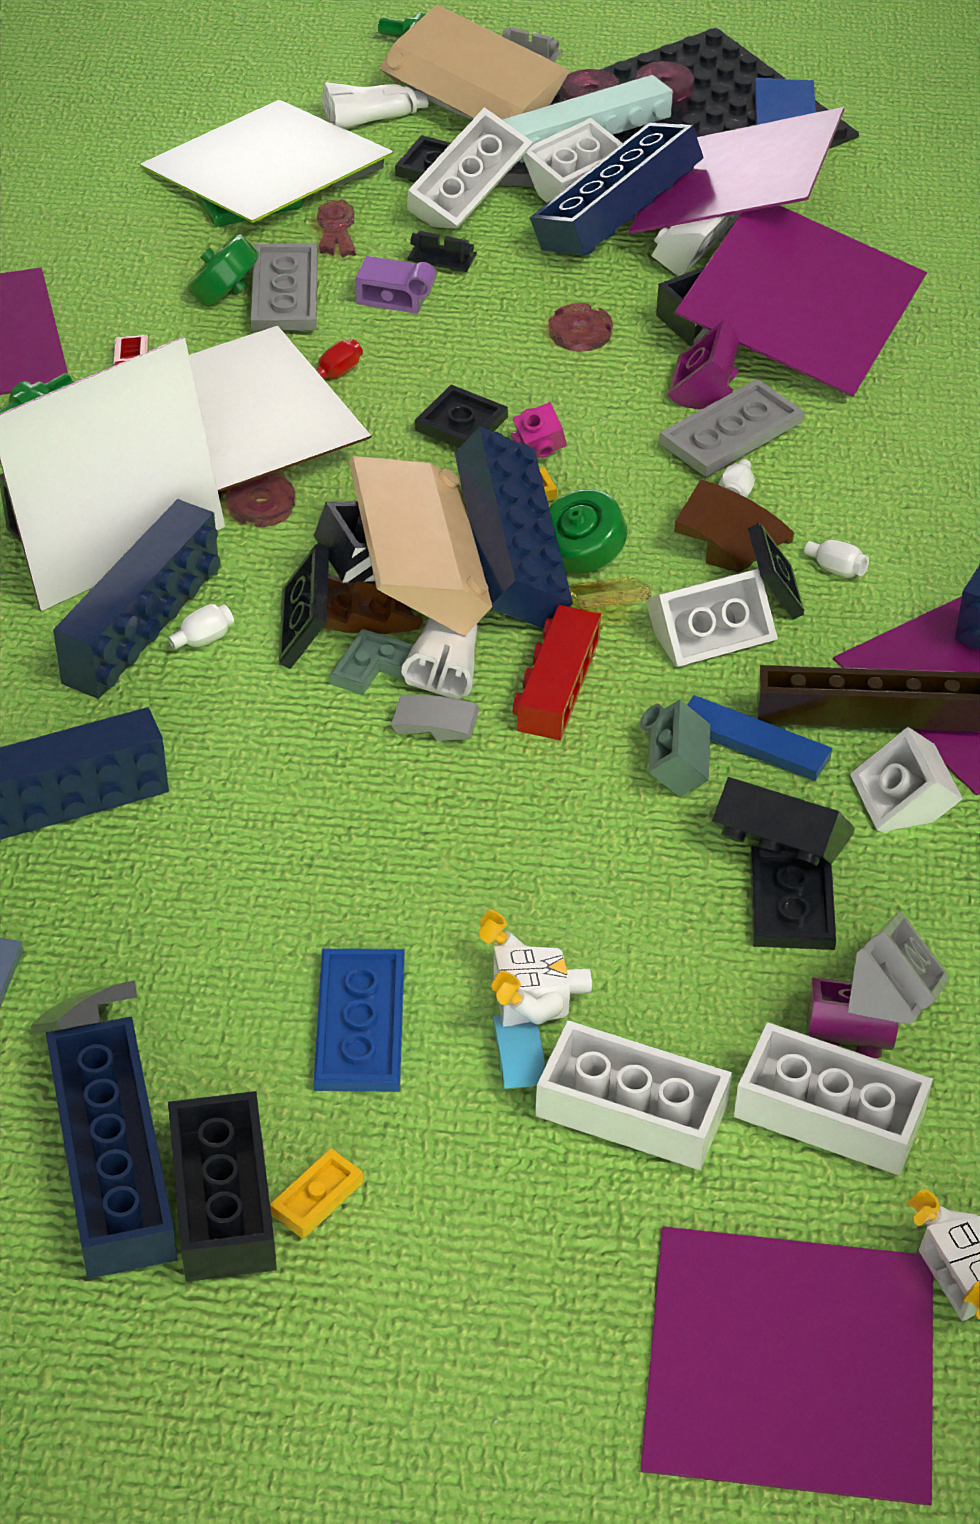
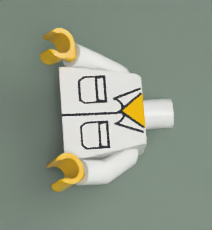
M488 910L480 920L479 936L486 943L497 942L493 953V982L491 988L496 992L503 1027L527 1022L542 1024L548 1020L565 1018L569 1014L570 994L591 993L592 978L590 969L567 970L562 950L524 945L511 932H502L507 922L500 913L495 910Z
M921 1189L906 1202L908 1206L918 1211L913 1215L914 1223L918 1226H922L924 1223L929 1225L923 1236L919 1252L961 1321H965L974 1315L980 1320V1216L948 1210L940 1206L937 1197L927 1189Z

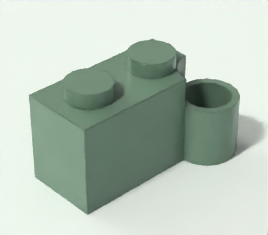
M678 700L666 708L660 704H655L648 708L640 721V727L650 735L648 772L680 797L709 780L710 724L682 700Z

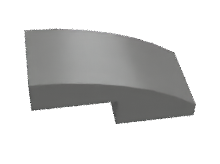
M400 695L391 726L397 734L431 732L436 741L471 739L479 707L475 703L449 697Z

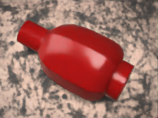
M354 339L349 341L341 340L321 355L315 370L323 379H338L358 365L359 359L363 355L362 347Z

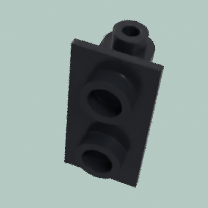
M419 230L418 233L413 232L411 235L410 244L414 245L407 260L418 263L426 262L430 265L448 268L452 271L468 272L477 256V252H474V244H470L469 240L446 236L444 245H440V235Z

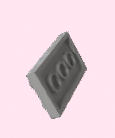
M317 243L254 244V248L259 253V258L253 265L251 331H263L275 326H279L281 330H316Z
M756 379L660 432L659 444L707 477L802 423L804 410Z

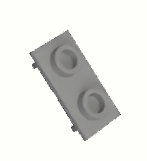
M514 27L503 30L502 37L553 62L562 53V50L558 49L559 41H556L552 36L534 33L531 42L529 41V31Z

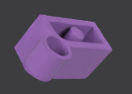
M366 256L356 276V304L418 314L425 297L430 293L436 280V270L426 262L415 264Z

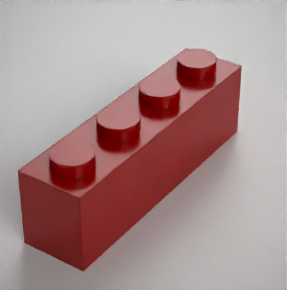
M558 605L553 619L547 618L543 631L544 641L543 643L538 642L533 655L534 666L533 668L527 667L524 675L523 693L518 692L514 699L512 713L518 716V732L562 740L600 641L601 613Z

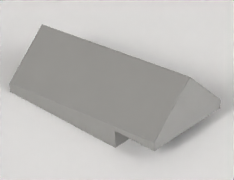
M901 910L893 915L857 952L848 1013L910 1024L918 1018L922 1010L937 1000L950 979V976Z

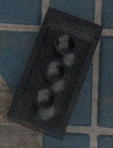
M252 1091L169 1101L168 1110L185 1282L277 1270L257 1092Z

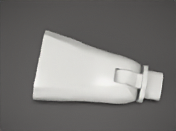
M325 82L322 91L323 111L328 122L345 130L371 121L398 118L407 115L409 112L416 113L417 108H428L429 105L428 97L425 93L413 90L410 86L402 87L399 84L358 87Z
M429 618L421 635L403 663L401 673L405 678V682L449 698L460 700L462 697L468 696L473 687L477 624L466 636H463Z

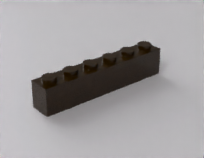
M760 665L757 719L769 724L894 729H906L909 727L911 729L980 731V672Z

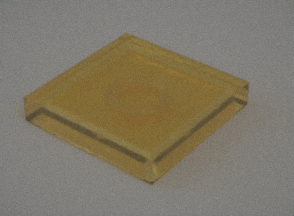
M634 576L569 585L573 604L580 609L651 599L650 586Z

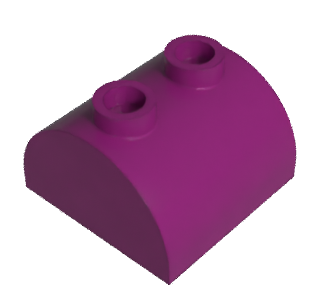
M723 320L679 355L667 396L684 407L703 409L733 392V389L728 384L738 373V368L734 366L739 343L735 331L728 323Z
M812 977L807 1012V1036L839 1047L840 1044L857 1046L856 1053L871 1058H880L882 1056V1049H894L899 1022L848 1013L852 982Z

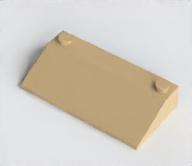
M438 4L393 44L379 68L395 83L400 85L401 82H404L473 119L484 107L500 119H505L549 106L570 72L567 68Z
M353 456L349 460L377 590L453 631L466 636L492 608V602L459 485V478L451 470L446 468L442 470L431 463Z

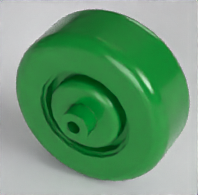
M239 234L230 238L216 252L209 247L200 256L205 263L188 282V290L205 306H213L231 289L238 294L246 286L242 278L258 260V251Z
M582 489L560 497L549 506L565 571L586 573L597 570L615 559L623 549L627 539V524L618 503L609 494L595 489Z

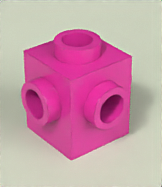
M551 402L536 408L526 409L520 415L513 417L516 431L511 433L513 441L530 446L535 450L537 458L548 457L554 451L567 446L563 427Z

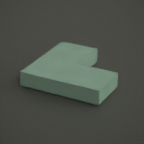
M361 629L329 675L330 685L364 695L379 672L405 680L401 670L413 645Z

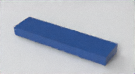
M693 695L687 704L710 724V741L813 781L817 780L831 758L832 747Z

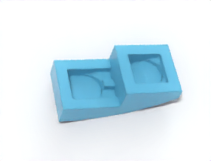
M501 1015L493 1016V1029L499 1051V1068L504 1089L537 1086L545 1069L538 1024L527 1022L503 1027Z

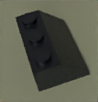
M731 777L727 778L712 822L722 829L721 835L728 839L744 843L745 837L759 841L757 847L765 851L780 855L782 849L796 853V860L816 867L819 861L832 865L853 836L855 827L840 811Z

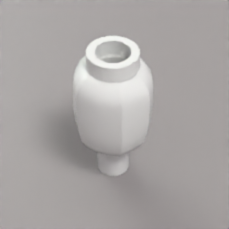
M742 459L738 464L729 465L718 485L747 498L755 482L750 461Z
M827 540L821 545L809 541L804 549L805 555L816 558L818 564L823 569L845 578H851L855 575L863 576L869 565V557L863 555L860 548L842 541Z
M208 604L184 619L180 631L168 636L169 644L174 650L185 644L192 647L208 645L222 638L227 633L228 626L234 624L233 615L225 604L219 607L214 604Z

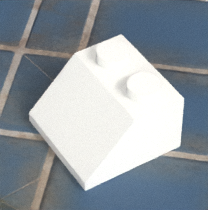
M909 727L850 774L876 829L880 832L933 823L963 799L935 744Z

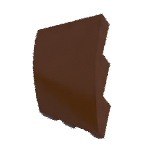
M702 479L698 482L675 520L674 532L707 541V564L737 573L747 569L756 561L748 532L749 527L757 523L762 524L777 546L783 542L786 544L792 543L795 533L771 512L752 500L725 487Z
M328 574L327 623L323 628L348 633H359L361 629H366L378 634L401 633L420 629L423 623L421 615H414L409 606L377 590L375 581L343 583L339 577Z

